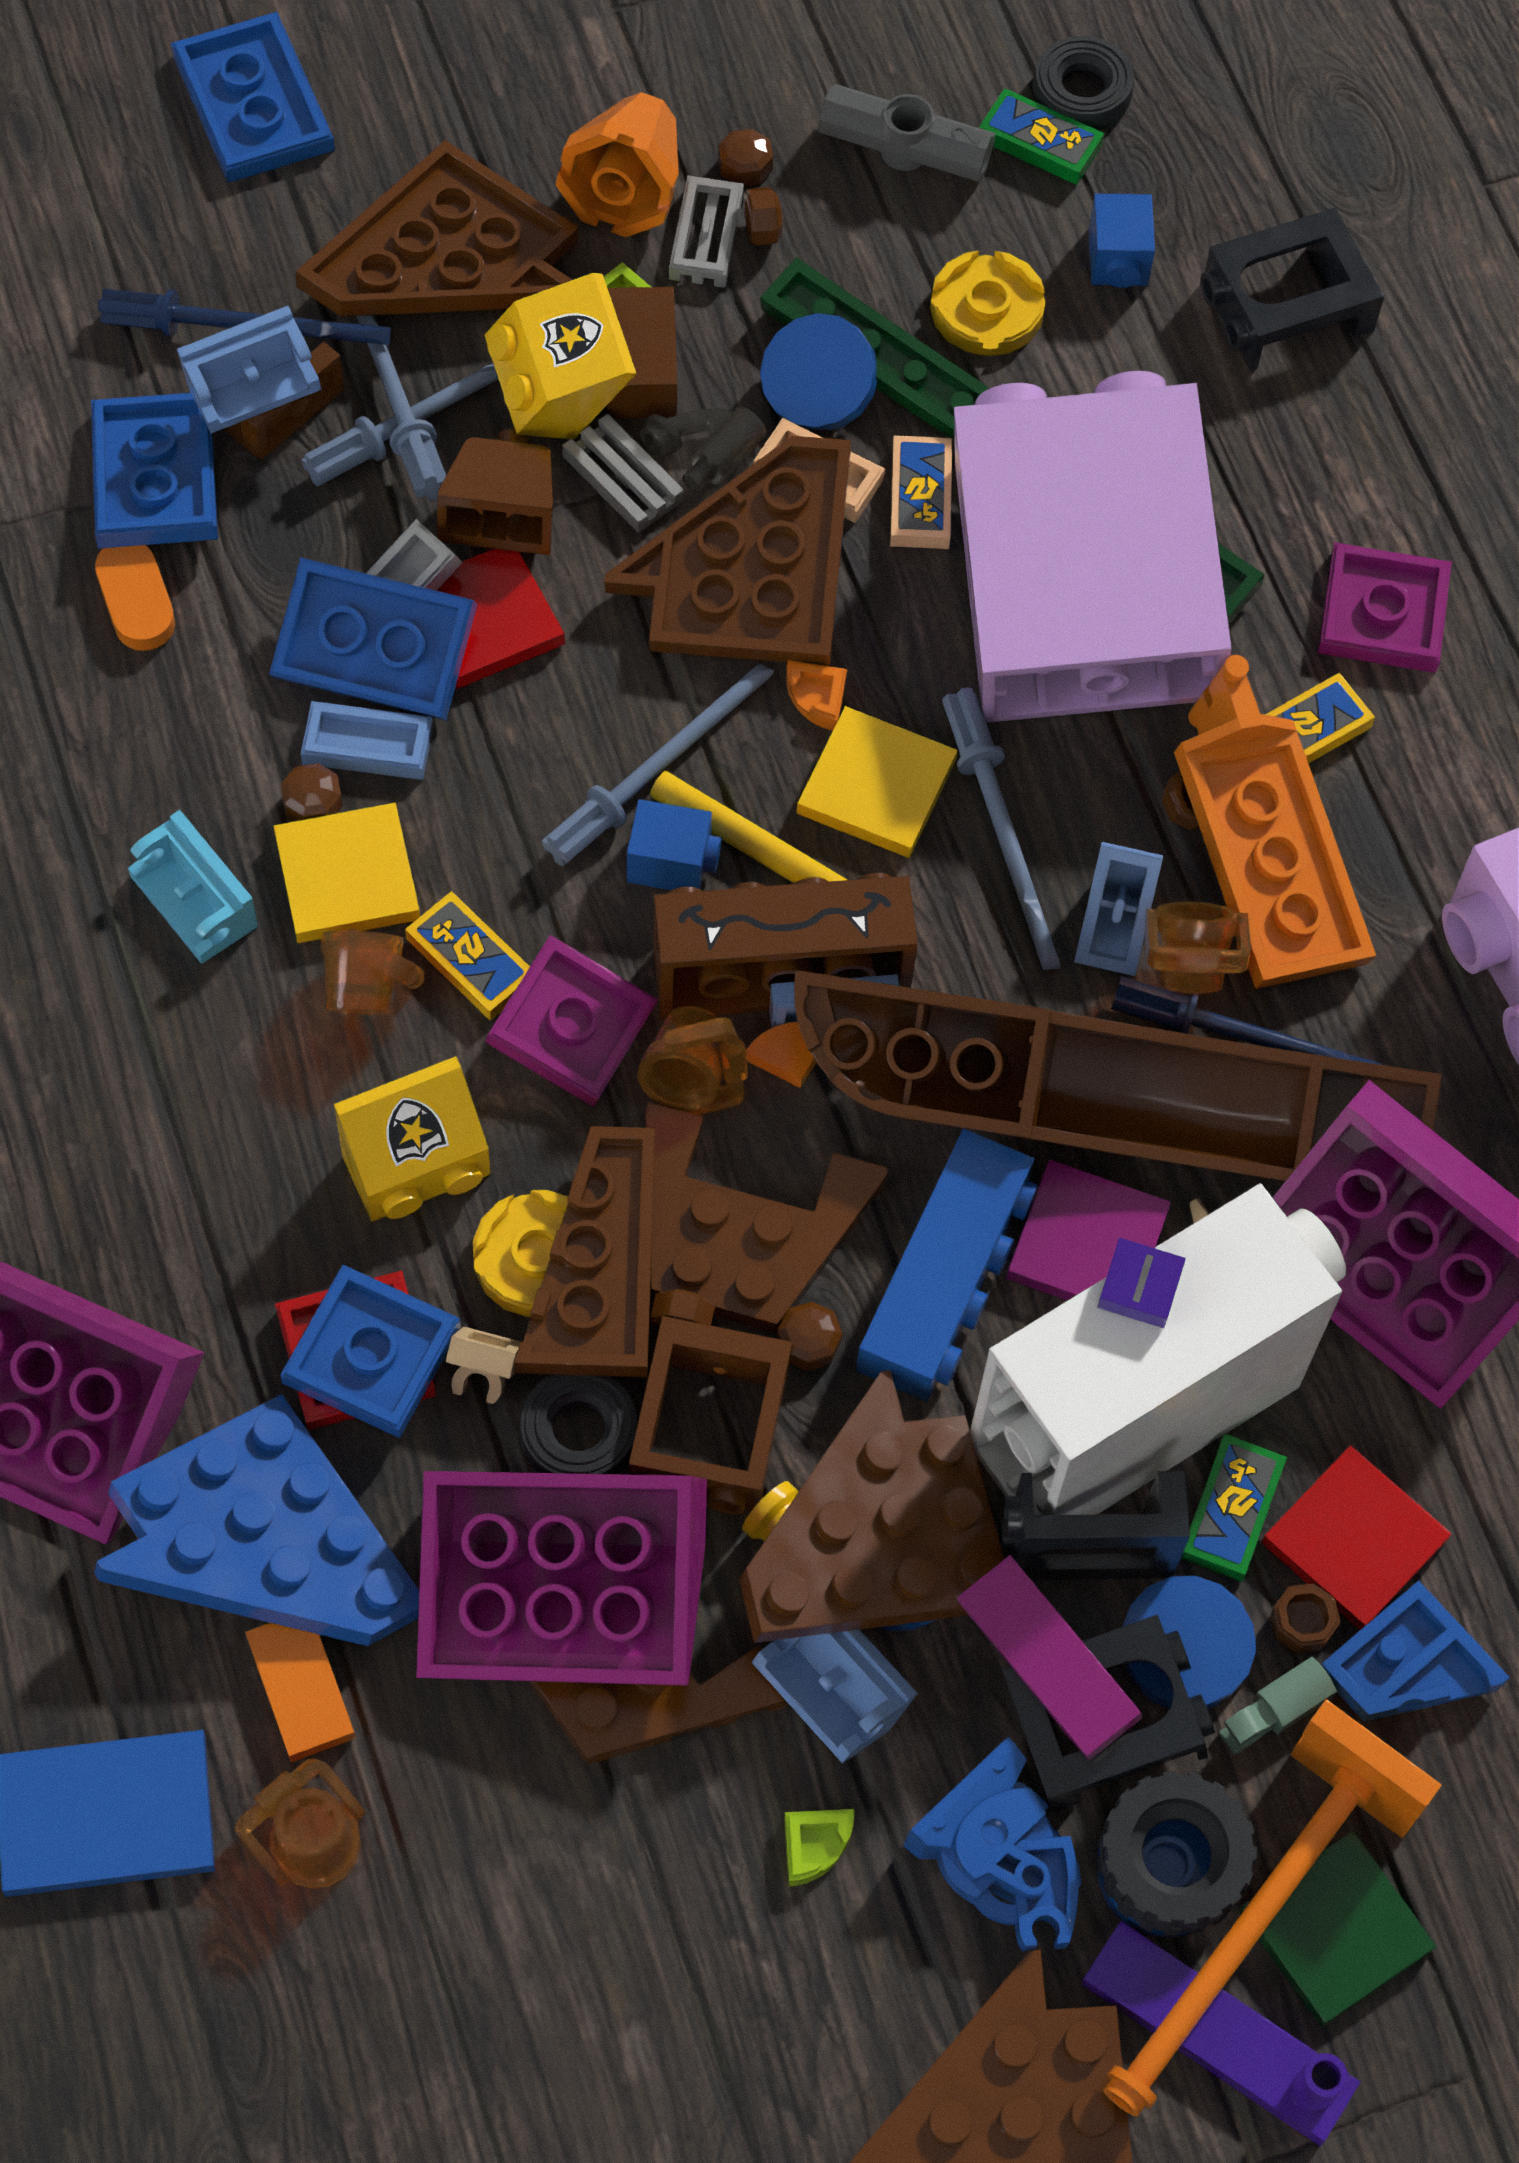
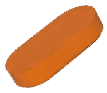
M146 545L103 548L96 558L95 571L117 637L124 645L135 650L147 651L162 646L171 638L174 632L175 617L152 551Z

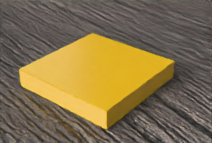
M845 706L797 803L796 814L910 858L956 762L958 750Z
M396 802L273 825L297 944L412 922L420 917Z

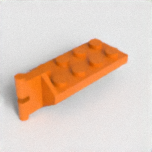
M1231 655L1188 713V720L1191 725L1197 728L1199 735L1181 742L1174 754L1254 987L1259 989L1368 965L1376 957V953L1294 721L1260 714L1247 677L1249 664L1244 657Z

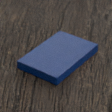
M278 12L171 43L173 58L227 183L335 151L334 137Z
M180 393L91 400L94 516L97 547L111 548L217 540L218 522L213 433H210L192 394Z
M300 557L269 675L276 679L446 721L478 604L471 599Z
M204 1730L0 1754V1862L2 1892L5 1897L216 1871Z

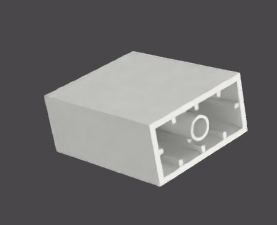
M1260 1183L1155 1247L1156 1249L1186 1258L1165 1328L1097 1308L1106 1280L1104 1278L991 1347L987 1357L970 1434L977 1457L1005 1497L1015 1496L1021 1473H1032L1034 1515L1099 1514L1156 1478L1158 1471L1169 1470L1298 1389L1342 1293V1289L1336 1282L1343 1279L1346 1274L1345 1261L1341 1250L1328 1228L1317 1216L1306 1209H1299L1286 1217Z

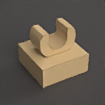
M463 1326L451 1337L446 1358L447 1363L461 1366L452 1378L453 1394L461 1396L466 1391L470 1374L479 1373L484 1375L489 1381L490 1387L486 1402L494 1404L505 1391L506 1378L510 1379L515 1374L514 1362L521 1341Z

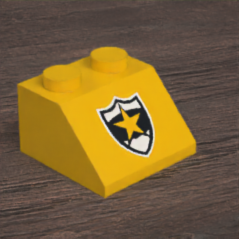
M591 273L514 301L484 335L488 352L492 358L504 394V401L509 409L517 435L574 440L637 374L603 274Z
M456 1056L334 1104L342 1157L371 1222L386 1216L389 1219L405 1217L419 1209L423 1201L446 1192L450 1195L465 1193L476 1187L483 1177L491 1175L489 1148L462 1068Z

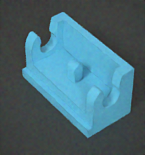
M181 810L172 814L170 820L142 837L130 849V852L137 859L128 868L130 877L201 964L258 927L252 896Z

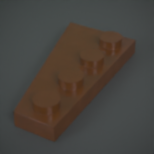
M591 1126L567 1198L568 1204L560 1229L559 1231L557 1230L553 1241L550 1260L530 1312L531 1318L523 1342L520 1343L515 1358V1373L647 1377L656 1128Z

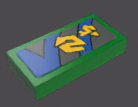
M1006 88L1003 89L979 126L980 129L995 133V148L1075 185H1078L1101 149L1105 134Z
M1224 1434L1189 1529L1190 1537L1181 1559L1242 1582L1287 1457Z

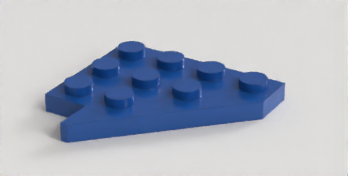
M282 1394L110 1483L108 1495L138 1540L96 1562L94 1574L100 1582L364 1646L372 1645L419 1618V1589Z

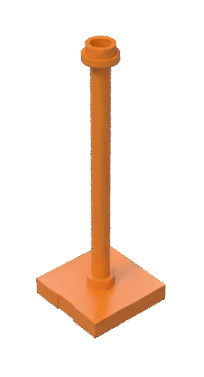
M1327 1699L1308 1723L1303 1736L1296 1744L1291 1756L1334 1788L1128 2069L1125 2070L1114 2065L1107 2074L1110 2081L1103 2089V2092L1113 2103L1134 2117H1138L1144 2108L1151 2109L1155 2104L1157 2097L1150 2089L1152 2084L1356 1805L1403 1839L1442 1786V1784Z

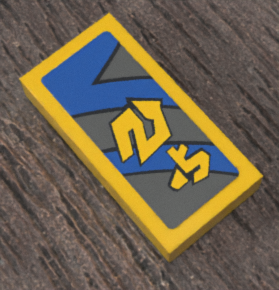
M1340 673L1265 714L1294 721L1308 764L1372 728L1375 719L1372 712Z
M452 891L405 929L406 939L490 1021L503 1011L530 968L517 953Z

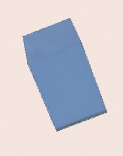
M1105 842L1101 843L1074 963L1132 976L1136 975L1163 855Z

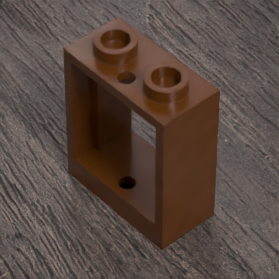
M662 1316L629 1461V1475H675L707 1479L706 1506L708 1508L731 1515L742 1514L745 1509L753 1510L762 1500L790 1366L792 1342ZM671 1367L766 1386L748 1471L652 1452Z

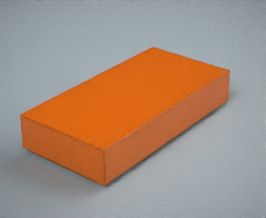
M268 1623L245 1632L291 1763L356 1739L319 1634L274 1623Z

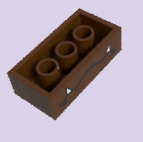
M869 873L859 877L857 880L830 882L824 878L810 877L789 885L765 886L757 882H745L737 884L731 889L702 891L695 887H680L669 891L667 894L654 895L653 955L660 1019L769 1011L771 984L795 982L796 970L844 978L898 974L899 986L909 988L912 986L918 941L909 876L891 877L886 873Z

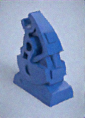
M1007 1737L910 1830L903 1846L919 1859H937L939 1869L949 1886L962 1898L974 1904L987 1918L1001 1924L1015 1925L1017 1943L1022 1951H1030L1036 1948L1037 1939L1032 1933V1925L1038 1921H1045L1053 1926L1056 1933V1939L1053 1943L1054 1949H1064L1070 1943L1076 1919L1078 1889L1081 1886L1079 1863L1076 1862L1071 1837H1061L1046 1816L1048 1804L1035 1791L1033 1792L1031 1788H1027L1024 1783L1016 1782L1027 1759L1016 1744ZM991 1892L1013 1904L1001 1902L1000 1900L996 1899L991 1894Z

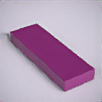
M1011 1555L957 1597L962 1608L1088 1761L1143 1718L1140 1710Z

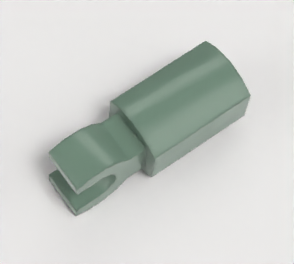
M1310 1657L1258 1691L1253 1699L1254 1704L1245 1707L1224 1721L1223 1724L1226 1727L1220 1730L1218 1734L1235 1756L1271 1730L1279 1735L1320 1708L1326 1699L1331 1701L1337 1690L1325 1669L1318 1661Z

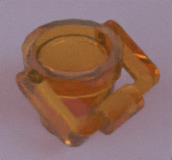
M1173 902L1157 907V910L1146 909L1145 938L1147 963L1150 967L1160 970V984L1163 987L1185 993L1217 992L1223 988L1226 973H1242L1248 968L1251 951L1248 913H1237L1235 910L1222 905L1203 902ZM1236 935L1238 950H1230L1232 937Z
M356 929L322 932L321 953L324 954L327 1011L357 1015H387L390 1011L394 982L397 981L405 988L414 991L423 983L425 971L412 961L402 957V937L384 933L363 932Z
M695 1006L678 1007L666 1016L652 1044L643 1053L638 1068V1081L642 1090L653 1101L662 1106L699 1116L735 1107L745 1097L743 1081L748 1077L745 1043L738 1039L730 1019L725 1017L718 1018L715 1014L704 1008ZM723 1070V1078L727 1081V1085L720 1087Z
M308 1759L291 1774L285 1770L253 1798L256 1804L244 1813L235 1825L237 1837L280 1888L289 1880L296 1885L319 1888L331 1886L346 1877L357 1863L361 1849V1838L356 1820H359L366 1812L328 1764L318 1759ZM319 1774L340 1801L325 1790L316 1788L302 1789V1787ZM275 1816L269 1837L272 1859L251 1832L265 1819H272Z

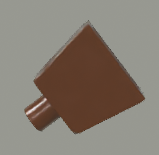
M513 428L501 431L496 440L477 437L467 439L438 491L437 539L444 543L550 555L553 517L551 450L544 445L531 444L529 436L517 435Z

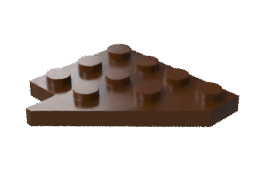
M444 140L296 271V287L341 317L508 309L514 301L572 281L571 278L552 266L578 243L579 227Z
M804 436L789 437L605 574V593L654 597L649 635L650 651L776 662L793 660L830 666L851 440Z
M891 1370L880 1372L739 1578L754 1643L969 1616L959 1604L957 1597L1004 1560L966 1416L904 1422Z
M1030 1950L850 2163H1132L1128 2114L1113 2103L1103 2092V2089L1110 2081L1107 2074L1112 2067L1116 2065L1123 2068L1117 2006L1046 2010L1041 1950Z

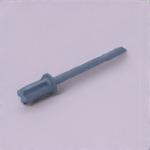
M375 315L356 316L359 324L379 326ZM367 343L399 425L390 436V446L393 452L402 458L417 498L427 495L429 502L437 501L439 488L446 477L445 470L434 445L437 433L433 425L428 421L415 420L387 346Z
M494 364L485 366L411 406L415 420H424L498 380ZM362 416L355 420L354 428L305 454V457L301 459L302 465L310 473L312 482L316 486H320L366 460L373 458L376 461L384 459L386 457L384 441L388 440L393 431L399 426L397 420L393 416L374 426L367 417Z
M762 664L755 666L610 792L601 786H592L587 792L585 804L542 840L544 849L552 853L556 863L564 866L606 829L622 827L626 822V814L622 805L773 675L774 670Z
M961 688L957 694H947L942 699L961 758L957 762L958 770L964 775L976 774L1042 969H1060L1061 965L993 769L1005 758L1003 749L995 746L992 741L977 694L973 693L972 688Z

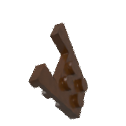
M648 1102L645 1110V1128H656L651 1299H655L656 1293L667 1290L680 1289L694 1292L715 1306L713 1313L715 1317L777 1333V1329L787 1310L798 1305L823 1271L825 1262L842 1239L845 1240L858 1223L859 1216L873 1197H877L884 1188L888 1167L832 1153L815 1211H809L687 1177L703 1129V1117Z
M758 1646L702 1684H698L691 1673L689 1685L529 1681L587 1765L672 1741V1737L707 1726H711L713 1729L736 1722L738 1717L766 1709L771 1712L789 1705L753 1665L752 1661L758 1652L761 1651Z

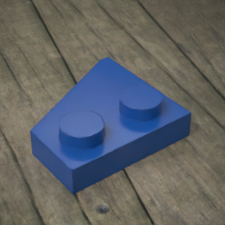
M1417 1581L1321 1664L1333 1681L1337 1694L1363 1722L1496 1692L1510 1678L1420 1581Z

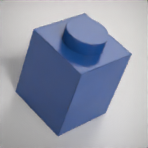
M1095 193L1089 224L1091 285H1111L1117 288L1148 286L1155 254L1152 194Z
M639 799L627 850V883L667 890L680 887H695L701 890L704 873L716 874L722 837L711 836L712 812Z

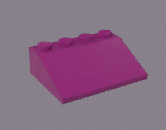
M1369 1080L1272 1198L1286 1217L1299 1209H1306L1312 1212L1328 1228L1341 1250L1345 1261L1346 1274L1343 1279L1336 1282L1342 1289V1293L1330 1320L1441 1409L1519 1320V1199Z
M0 1261V1497L105 1545L109 1544L124 1518L108 1495L110 1483L157 1458L182 1411L205 1352Z
M424 1471L416 1678L689 1685L705 1553L707 1479L675 1475Z

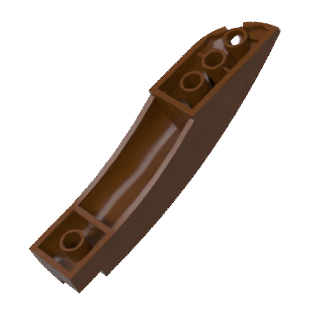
M796 970L794 1000L797 1021L804 1042L820 1068L836 1087L855 1101L870 1109L895 1117L1286 1181L1341 1112L1369 1080L1431 1130L1434 1128L1442 1074L1251 1045L1039 1007Z

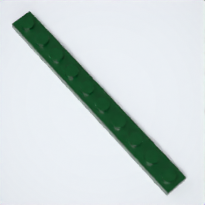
M797 257L760 297L761 310L785 326L797 318L816 313L840 316L857 326L875 351L877 362L876 388L947 437L952 438L954 442V407L975 405L978 396L990 389ZM1218 543L1229 626L1263 585L1264 573Z

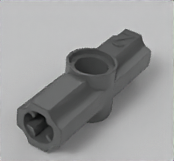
M837 84L831 85L818 124L819 133L880 151L883 161L896 170L910 171L926 165L977 182L983 179L995 141V133L935 115L932 106L925 99L917 95L903 94L891 100H886Z

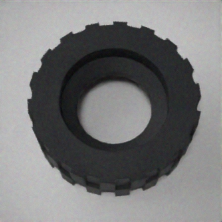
M1176 1771L1162 1772V1775L1151 1779V1776L1139 1780L1134 1789L1131 1791L1127 1789L1118 1798L1100 1834L1098 1842L1100 1855L1097 1859L1098 1873L1103 1874L1105 1881L1103 1888L1108 1898L1112 1897L1118 1904L1117 1910L1126 1918L1130 1916L1140 1923L1139 1927L1151 1932L1152 1929L1163 1931L1165 1936H1178L1179 1933L1190 1932V1935L1203 1932L1206 1926L1212 1923L1216 1926L1236 1907L1253 1877L1252 1867L1257 1860V1847L1253 1846L1252 1838L1255 1832L1252 1823L1246 1820L1243 1814L1244 1807L1237 1798L1233 1800L1225 1792L1226 1788L1216 1781L1212 1784L1201 1779L1202 1775L1191 1772L1188 1775L1176 1774ZM1168 1820H1180L1192 1824L1203 1833L1210 1847L1211 1861L1209 1869L1202 1879L1190 1886L1171 1887L1159 1882L1149 1873L1143 1861L1142 1846L1147 1833L1157 1824Z

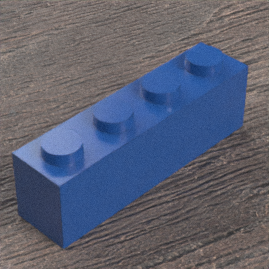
M963 1128L859 1347L856 1372L876 1379L881 1371L891 1370L896 1389L926 1402L929 1401L937 1382L945 1386L949 1385L963 1353V1350L955 1347L954 1344L963 1326L971 1330L975 1329L989 1295L979 1291L988 1271L996 1275L1001 1273L1014 1242V1239L1005 1236L1013 1217L1022 1221L1025 1220L1036 1196L1039 1185L1029 1181L1035 1158Z

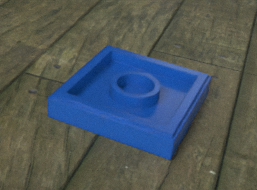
M342 1265L280 1375L282 1384L395 1437L401 1438L449 1349L451 1337L461 1328L460 1318L348 1266Z

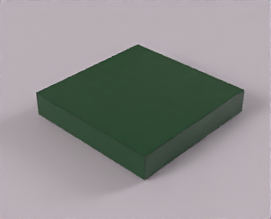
M1351 1831L1323 1850L1259 1938V1941L1321 2028L1423 1959L1437 1947L1354 1831ZM1251 1900L1241 1906L1239 1909L1240 1914H1242Z

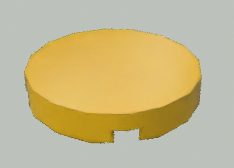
M979 251L964 253L947 262L935 277L930 310L935 327L949 343L968 353L985 356L1012 353L1028 344L1039 331L1046 303L1044 299L1045 291L1041 278L1028 263L1005 252L994 251V256H979Z
M531 1190V1194L520 1195L514 1198V1195L498 1201L482 1217L473 1239L474 1272L485 1294L504 1310L525 1317H531L530 1312L550 1260L553 1241L557 1230L559 1231L568 1204V1196L550 1190Z

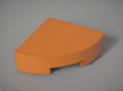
M788 660L786 684L793 704L809 721L833 731L840 717L847 669Z
M798 1022L781 1024L765 1031L749 1045L745 1052L746 1061L799 1088L802 1087L816 1064L815 1058L804 1042Z

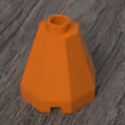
M643 92L622 99L569 136L562 151V165L557 174L555 185L581 222L597 227L600 220L613 224L611 233L625 238L663 225L670 211L679 175L676 118L664 100Z

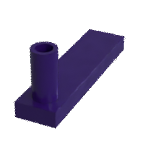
M1120 1921L1087 1972L1081 1985L1110 2005L1117 2006L1120 2012L1154 2033L1198 1972ZM1223 1989L1178 2049L1188 2058L1319 2146L1325 2142L1361 2083L1348 2074L1346 2066L1337 2056L1329 2053H1317Z

